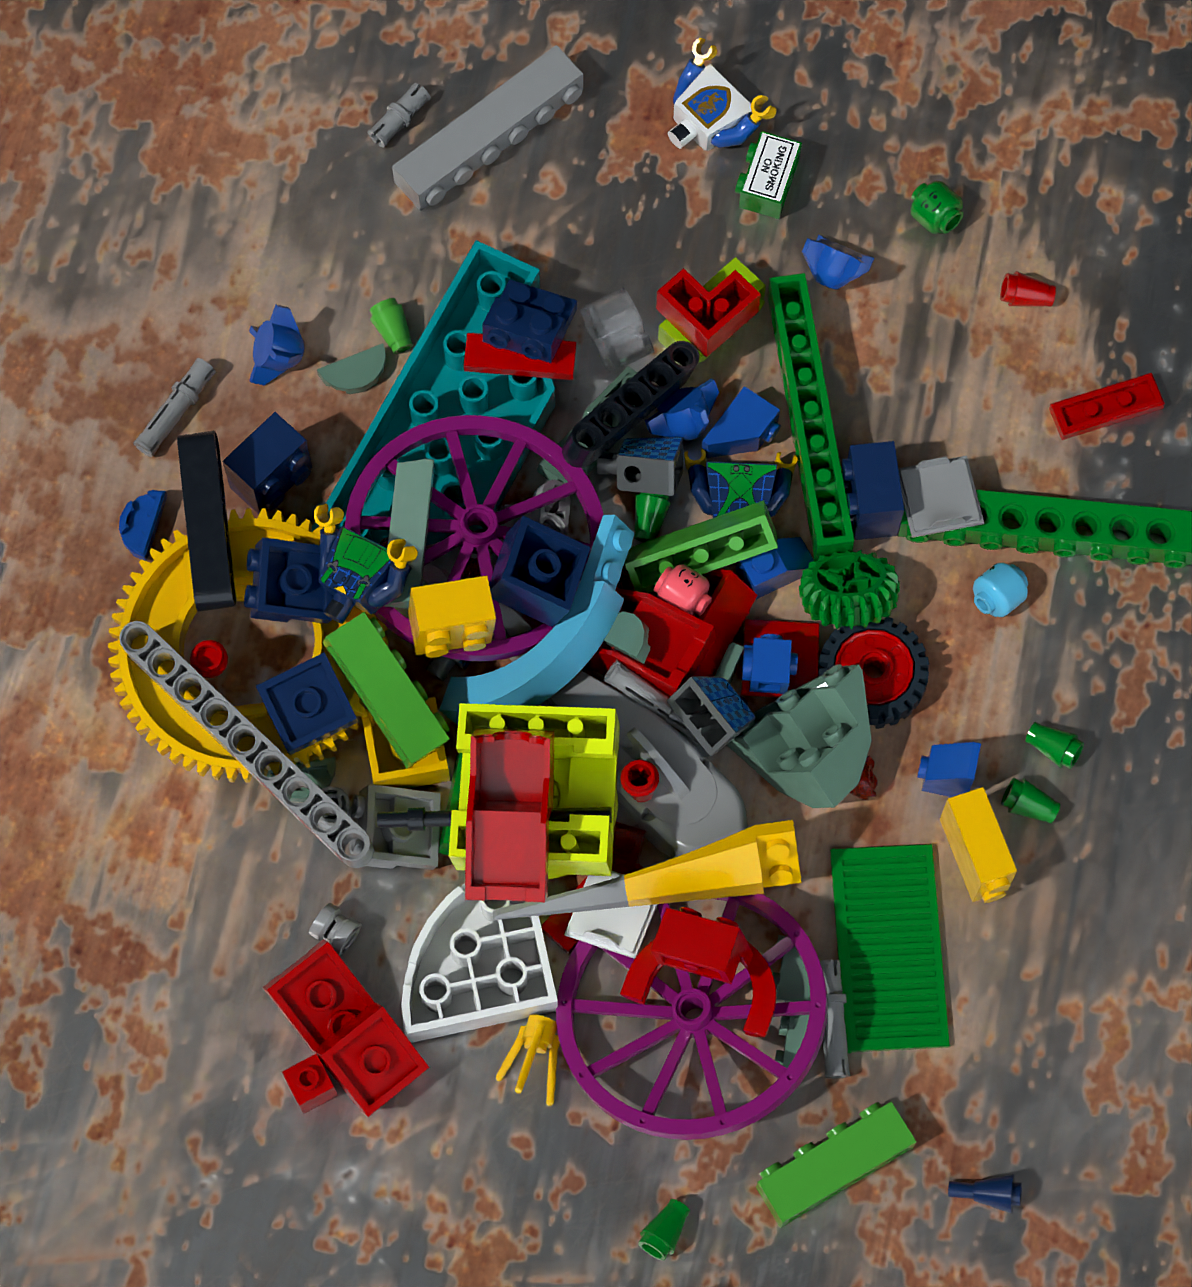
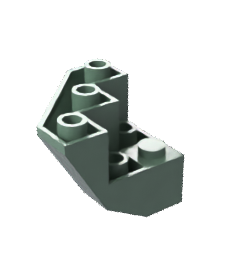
M838 664L801 687L785 692L777 700L753 712L755 720L727 745L777 791L811 808H835L859 784L872 742L863 670L859 665L842 666Z

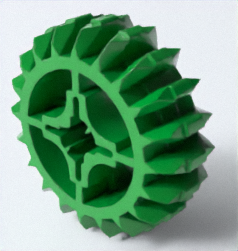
M861 549L858 552H850L849 550H846L844 553L833 552L831 556L819 555L818 561L809 562L808 568L802 571L799 596L802 600V606H804V612L809 613L812 620H821L823 626L834 624L836 629L842 626H849L851 630L854 626L858 625L867 628L869 622L880 623L882 617L891 616V610L897 608L900 581L895 572V566L888 564L887 558H878L875 552L867 555Z

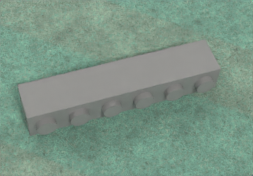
M555 45L392 166L395 184L420 211L429 205L434 206L445 197L446 192L455 185L466 183L472 177L474 171L482 165L493 163L500 156L501 151L509 145L520 143L527 136L528 131L536 125L547 123L554 116L555 111L563 105L574 103L583 91V73Z

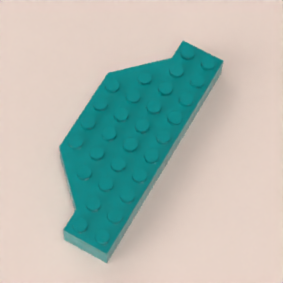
M475 240L326 502L329 507V518L331 508L339 507L344 512L343 520L335 525V528L340 530L341 526L345 527L346 512L351 493L359 476L370 460L390 441L418 425L445 417L482 415L513 421L541 433L555 408V387L551 378L464 371L467 333L483 334V322L495 298L501 297L509 279L540 289V269ZM459 435V441L477 504L483 505L514 443L490 436ZM446 437L422 444L397 459L399 463L434 459L433 487L464 510L466 509ZM524 449L493 509L495 513L498 511V506L502 504L531 450ZM387 469L370 491L362 516L391 517L396 476ZM431 502L429 519L455 520ZM316 522L312 526V532L319 527ZM472 525L469 526V529L471 531H476L479 529H483V527L480 525ZM360 529L361 536L386 548L388 547L390 530ZM428 532L426 546L440 542L454 533Z

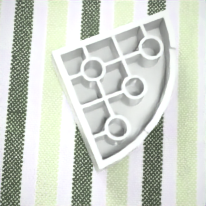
M464 883L461 887L458 886L448 894L427 919L413 945L403 984L401 1005L404 1034L411 1043L524 1019L532 1014L542 1015L556 1012L558 1000L539 916L493 919V911L495 909L524 903L525 901L465 900Z

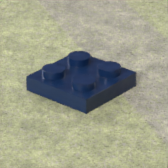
M325 652L256 685L289 755L359 722Z

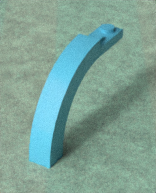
M603 515L570 611L536 646L510 664L482 675L451 677L439 711L458 725L459 703L537 706L570 682L597 652L621 609L624 598L615 589L620 580L635 533L616 515Z

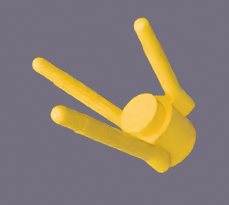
M529 1015L526 1026H520L518 1036L496 1075L497 1081H501L524 1043V1047L528 1050L515 1087V1092L521 1093L535 1054H544L547 1048H549L546 1104L548 1106L554 1104L557 1054L560 1045L559 1037L555 1035L557 1031L556 1021L541 1015Z

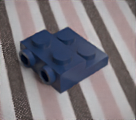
M509 279L501 297L495 298L483 322V342L498 349H507L523 354L530 359H539L552 363L577 311V300Z
M263 537L255 545V549H249L247 570L253 571V585H247L244 606L251 608L250 618L285 623L291 619L324 624L332 621L331 618L323 613L333 595L319 583L320 545Z

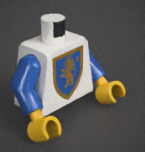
M699 38L694 42L692 51L696 57L688 61L678 80L673 97V118L677 125L668 131V137L679 149L692 139L706 151L715 147L723 148L742 145L761 125L760 120L762 118L766 120L771 119L776 114V108L772 105L762 112L761 108L768 101V97L759 95L750 103L711 64L705 67V60H711L716 56L717 47L711 45L708 53L703 55L701 48L706 41L704 38Z

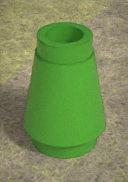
M389 298L370 308L369 311L372 315L370 321L392 349L393 354L402 353L413 346L402 304H398L395 298Z

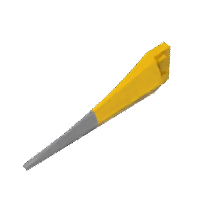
M793 820L753 825L719 841L659 864L590 886L548 896L545 903L524 902L495 909L493 911V919L500 920L764 894L763 888L802 883Z

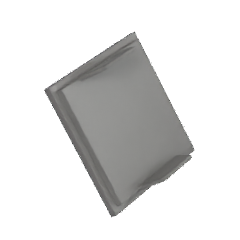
M967 456L951 459L940 457L921 461L918 465L898 468L903 504L912 538L984 524Z

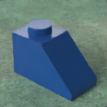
M744 386L703 439L702 449L706 452V458L758 451L765 441L771 443L781 428V425L778 424L780 409Z
M801 537L777 539L778 548L736 562V572L739 578L758 595L756 599L800 579L802 571L808 568L809 562L814 561Z
M966 742L932 745L928 757L921 756L917 778L924 779L921 791L948 797L969 792L975 779L981 743Z

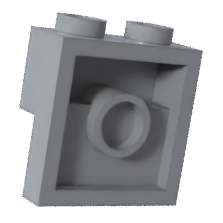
M368 784L359 791V795H355L353 798L351 814L352 817L358 818V825L367 833L374 847L373 858L365 866L387 869L404 866L434 870L438 867L439 827H426L425 831H409L408 827L378 828L377 813L408 812V808L425 807V811H440L441 793ZM360 839L351 840L349 845L350 853L354 855L360 854L364 849V841Z

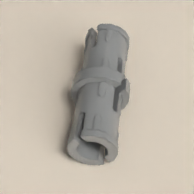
M414 83L396 103L392 102L387 107V113L368 130L369 137L376 144L378 143L380 147H385L402 127L406 128L412 123L411 118L431 99L430 94L423 86L418 90L420 84Z

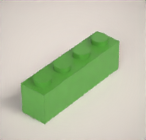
M763 500L635 545L628 551L625 566L635 591L650 593L654 591L658 579L669 566L674 568L677 565L684 564L702 575L778 548L777 532Z
M365 612L327 635L322 643L408 769L443 746L450 739L446 734L449 732V727L444 718L438 712L433 714L425 703L428 700V696L420 683L416 680L411 682L404 672V669L407 668L406 663L396 649L390 651L382 639L386 635L379 622L374 617L369 619Z
M879 1102L874 1103L859 1113L862 1119L850 1127L846 1122L837 1125L826 1133L829 1139L818 1146L810 1142L793 1153L795 1160L783 1167L780 1162H776L760 1173L762 1179L757 1182L756 1189L780 1228L913 1149L917 1141L892 1102L883 1107Z

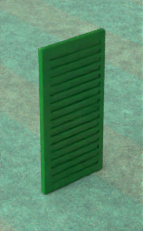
M932 844L830 849L838 960H840L842 993L846 994L847 1003L844 1004L847 1053L949 1048Z

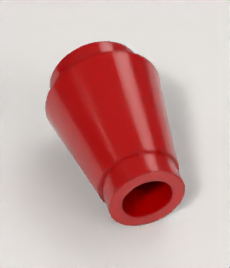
M1018 271L1014 274L1006 273L1001 286L1000 299L1003 302H1008L1009 306L1051 307L1055 300L1056 286L1049 285Z
M631 761L621 772V785L637 802H647L652 798L658 786V770L649 761Z

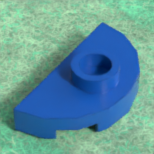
M148 491V494L139 496L133 502H128L120 515L119 531L124 546L134 557L147 561L149 550L151 549L168 496L166 491Z

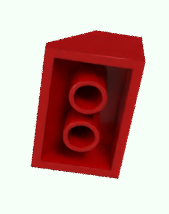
M716 569L702 574L709 581L707 594L712 599L701 616L696 613L693 616L715 627L716 639L693 676L714 677L728 645L733 642L736 633L744 619L749 615L750 608L758 596L734 572L723 569Z

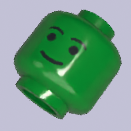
M935 181L930 184L923 183L915 189L911 196L913 200L910 209L912 217L932 234L949 233L963 218V201L961 197L942 181Z

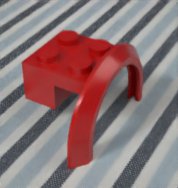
M666 907L655 939L644 947L634 959L620 992L621 996L645 1005L651 985L664 965L732 984L739 962H741L749 972L753 987L752 1004L743 1028L745 1034L752 1037H766L775 1011L777 998L775 980L768 963L762 954L746 940L739 925L723 917H717L716 921L703 918L701 913L687 907H680L679 911Z

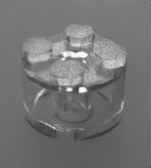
M624 287L579 309L585 323L584 327L592 343L596 344L599 357L607 373L613 370L617 371L654 353L649 335L646 337L644 335L645 330L641 317Z

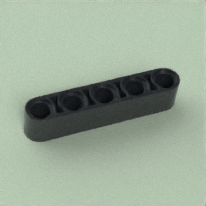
M686 341L672 343L579 421L563 445L562 454L565 461L576 468L589 466L687 382L699 362L700 356L696 347ZM603 422H607L612 427L605 425ZM578 442L585 444L588 448L581 446Z
M214 430L179 435L177 437L196 609L198 612L236 607V591L217 433Z

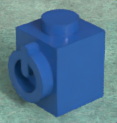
M764 634L761 638H754L753 645H744L742 680L750 681L749 692L784 694L788 691L790 675L797 674L798 653H791L792 640H783V637L777 634Z

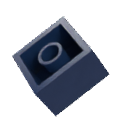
M276 412L266 419L222 461L230 488L258 514L262 508L269 509L270 511L277 508L284 500L285 493L294 484L296 486L302 484L310 475L312 468L307 440Z
M895 442L850 445L848 458L842 459V476L845 493L847 494V504L854 540L898 536L904 513V504Z
M523 515L506 533L489 583L492 599L551 627L555 626L571 609L591 547Z

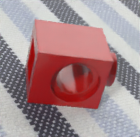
M317 1053L282 1071L303 1114L338 1096Z

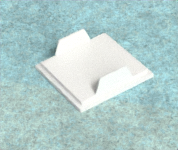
M612 871L611 876L588 875L584 887L620 877L624 874ZM657 904L573 912L564 935L635 959Z

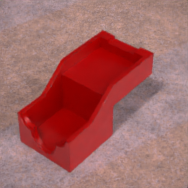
M616 587L615 591L624 598L619 612L633 613L649 627L648 645L651 646L650 652L643 664L619 650L602 643L585 666L605 676L615 661H619L659 690L672 696L695 674L716 639L715 627L649 593Z
M475 729L471 735L470 783L466 815L465 900H510L545 903L548 897L549 817L553 810L554 731Z
M324 939L280 975H277L262 987L314 1054L317 1053L321 1063L340 1084L360 1112L367 1117L430 1068L385 1008L373 1001L331 944Z

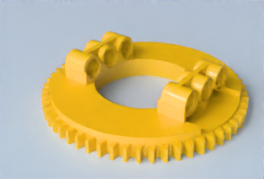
M246 508L244 517L240 519L236 510L231 509L228 528L236 601L244 602L247 585H253V571L247 570V556L249 549H255V545L263 537L320 545V530L324 527L319 526L312 532V524L308 519L298 526V518L295 514H291L287 521L284 522V516L279 510L276 511L272 519H269V514L265 508L261 509L258 518L254 517L251 508ZM176 529L173 531L176 542L171 543L164 538L161 540L164 548L162 553L153 548L149 550L154 560L152 563L144 560L139 561L144 570L143 574L131 572L130 576L136 585H123L122 587L125 594L129 596V599H117L116 601L119 608L124 612L112 613V619L120 626L109 628L110 635L118 639L108 643L109 650L117 654L108 658V663L111 667L119 668L110 673V676L114 682H121L114 690L118 696H125L119 703L124 710L132 709L127 714V718L131 723L139 722L135 727L140 735L148 733L145 740L150 746L159 743L156 750L162 756L171 751L169 759L172 763L176 765L183 759V767L187 771H190L197 765V772L203 777L211 768L212 777L215 780H219L224 771H226L228 780L235 782L238 774L241 773L244 781L250 783L252 775L132 661L120 644L119 636L123 627L130 622L141 621L149 625L184 659L186 634L190 623L198 611L193 594L187 535H183ZM353 607L343 624L333 619L328 624L312 622L315 637L312 658L325 652L355 715L366 717L368 713L363 707L364 704L322 643L327 635L364 612ZM365 612L369 619L374 617L379 622L384 631L388 630V628L380 620H378V618L374 614L370 615ZM141 635L136 637L132 642L131 648H143L148 642V636ZM385 636L382 639L388 645V639ZM171 660L162 662L158 667V674L165 675L170 673L174 668L175 662ZM191 686L185 691L184 699L194 700L201 692L195 686ZM264 702L234 706L295 765L300 761L306 768L311 767L309 756L314 755L322 761L324 759V749L328 748L333 752L337 750L334 743L336 739L339 738L344 741L349 739L345 733L347 728L301 751L289 755ZM218 711L213 714L210 721L211 725L219 726L225 723L228 719V712ZM356 723L349 728L357 730L359 726ZM251 736L243 737L238 742L237 750L243 752L250 750L255 744V738ZM271 762L264 770V776L267 777V773L270 770L277 776L282 770V763Z

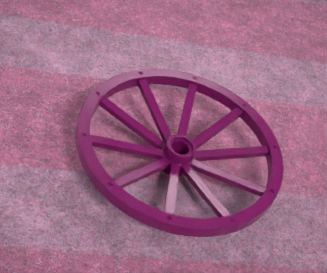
M462 415L436 419L418 425L397 436L377 452L366 465L353 488L346 512L345 528L359 535L360 529L390 530L391 517L362 516L370 491L386 469L396 476L397 463H399L397 459L422 444L446 437L466 509L464 510L437 489L432 488L431 502L455 520L429 519L428 532L454 534L427 549L424 562L425 566L454 548L461 546L462 548L446 582L461 579L473 553L477 554L481 577L488 576L490 583L493 569L489 549L499 556L503 545L500 539L504 540L506 533L511 529V527L502 526L501 524L575 493L583 507L588 523L590 544H583L591 547L588 554L589 557L604 515L597 493L582 468L573 467L565 461L562 448L543 434L519 423L482 415ZM459 435L490 436L514 443L483 505L477 504L459 441ZM525 448L548 461L568 481V483L496 513L493 511ZM480 525L486 531L475 533L469 529V526ZM492 599L496 616L493 632L494 641H491V643L486 644L485 648L477 651H464L463 648L448 650L449 652L443 656L466 661H492L519 656L536 646L553 627L542 624L524 634L506 638L500 604ZM383 606L374 614L392 632L414 645L409 619L394 607Z
M763 894L714 899L727 901L722 914L723 918L734 921L739 905L765 917L783 932L786 937L762 954L769 966L794 947L804 963L810 986V1001L776 1003L773 1017L809 1015L807 1029L801 1046L788 1068L782 1066L716 1022V1020L747 1019L751 1005L717 1007L751 981L746 968L734 976L732 984L725 983L710 995L709 992L714 979L701 976L698 987L695 989L692 986L689 972L675 968L681 987L679 994L658 977H655L651 989L672 1006L576 999L580 980L591 957L600 947L578 941L566 963L558 988V1007L556 1008L557 1031L563 1055L573 1076L587 1096L606 1114L634 1130L652 1136L681 1140L706 1139L725 1135L757 1122L781 1105L801 1084L812 1067L823 1041L828 1011L827 988L818 955L807 934L785 909ZM669 903L657 904L661 921L666 907L670 908ZM601 948L629 971L634 961L633 958ZM700 1008L703 1010L701 1015L695 1019L685 1017L691 1009ZM574 1013L671 1021L595 1063L586 1066L576 1040ZM679 1032L642 1111L634 1109L615 1098L595 1079ZM711 1033L777 1077V1081L750 1102L727 1112L707 1035ZM694 1038L715 1116L700 1119H669L655 1116L690 1039Z

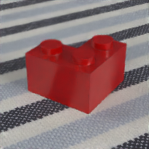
M683 268L657 291L656 309L707 358L759 312L761 294L736 270L708 292Z

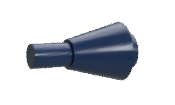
M1014 1174L978 1180L975 1183L949 1181L948 1197L974 1199L975 1202L1011 1214L1013 1206H1021L1022 1183L1015 1182Z

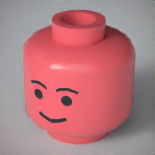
M684 564L677 565L674 568L671 566L667 567L654 587L657 598L691 615L696 613L701 616L712 599L707 594L709 590L708 579Z

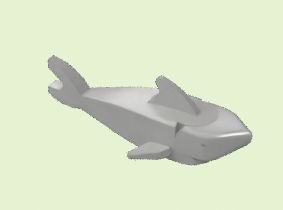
M499 603L506 638L515 637L533 630L512 608ZM524 654L511 657L509 659L513 662L521 656H523ZM580 671L563 688L547 699L548 704L553 707L616 709L620 723L617 770L618 812L614 834H624L637 829L659 851L669 855L671 858H675L748 828L746 808L739 791L708 761L709 754L699 742L695 743L681 731L678 732L651 710L583 671ZM646 760L651 762L658 770V786L652 798L647 802H637L621 785V772L631 761Z

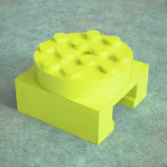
M459 703L456 749L458 753H462L459 808L458 810H452L449 858L455 869L465 870L466 815L470 783L471 735L475 729L554 731L553 808H612V823H610V816L570 814L569 822L549 821L548 879L566 875L611 876L614 826L618 812L617 770L620 723L616 709Z

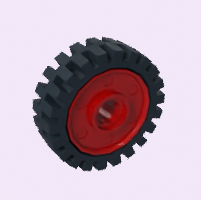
M885 617L880 623L869 622L867 628L858 625L854 626L852 630L849 626H842L839 630L835 629L830 634L828 641L826 640L821 651L817 677L838 664L842 666L859 665L863 670L870 725H875V729L884 728L885 724H890V726L897 724L901 718H907L913 709H916L927 687L929 660L925 656L926 649L923 643L919 644L918 636L914 631L909 633L905 624L900 622L897 625L893 623V618ZM875 666L881 670L882 675L877 678L869 677L864 672V668Z

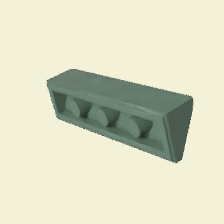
M434 459L397 463L388 544L392 540L405 539L406 544L404 547L414 546L418 551V555L415 560L407 562L412 569L407 576L403 594L385 605L386 607L409 608L411 588L422 586L435 469Z

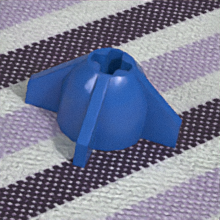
M818 235L817 240L807 238L802 250L814 280L831 289H839L850 281L869 272L874 260L872 256L858 253L846 246L832 242L822 235Z
M275 304L270 321L263 322L260 327L251 326L249 332L255 338L253 345L255 365L249 381L263 386L286 370L299 364L305 348L291 309Z
M711 378L697 388L684 387L678 389L657 407L658 412L645 420L649 433L664 437H683V440H692L701 436L710 422L709 415L719 394L715 380Z

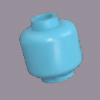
M1006 563L994 564L974 581L973 593L976 607L982 613L990 614L994 617L1007 616L1027 598L1028 580L1026 575L1016 565H1008Z

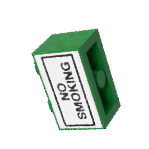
M761 131L758 142H751L745 162L750 164L747 174L741 172L736 184L735 193L740 194L739 208L780 219L800 160L801 142Z

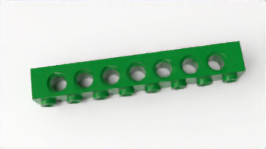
M802 273L769 278L767 297L795 454L798 458L797 465L814 560L818 561L819 555L831 556L833 552L844 553L846 550L852 552L854 536L806 275Z
M976 490L984 524L912 538L904 509L898 537H906L908 541L915 543L938 540L943 541L944 544L949 546H962L965 543L978 544L981 548L987 550H998L1002 547L1016 548L1018 552L1026 554L1048 551L1053 552L1054 555L1059 557H1072L1075 554L1088 555L1091 559L1097 561H1108L1112 558L1127 559V562L1136 565L1159 562L1164 563V566L1169 568H1183L1186 565L1190 566L1192 563V511ZM1012 519L1019 524V528L1009 529L1002 521ZM1050 523L1055 527L1056 531L1052 533L1045 532L1040 528L1039 524ZM1076 527H1087L1093 535L1082 536L1077 532ZM1122 530L1128 534L1129 539L1120 540L1114 536L1112 531ZM1153 533L1160 534L1164 537L1166 543H1155L1149 535Z

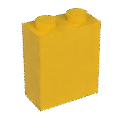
M984 787L948 798L942 811L940 822L972 902L983 899L984 903H990L1003 898L1006 895L1005 891L1011 886L1017 869Z

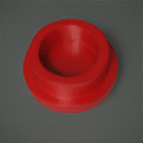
M205 640L198 643L191 651L190 664L203 678H214L222 674L226 669L228 654L219 642Z

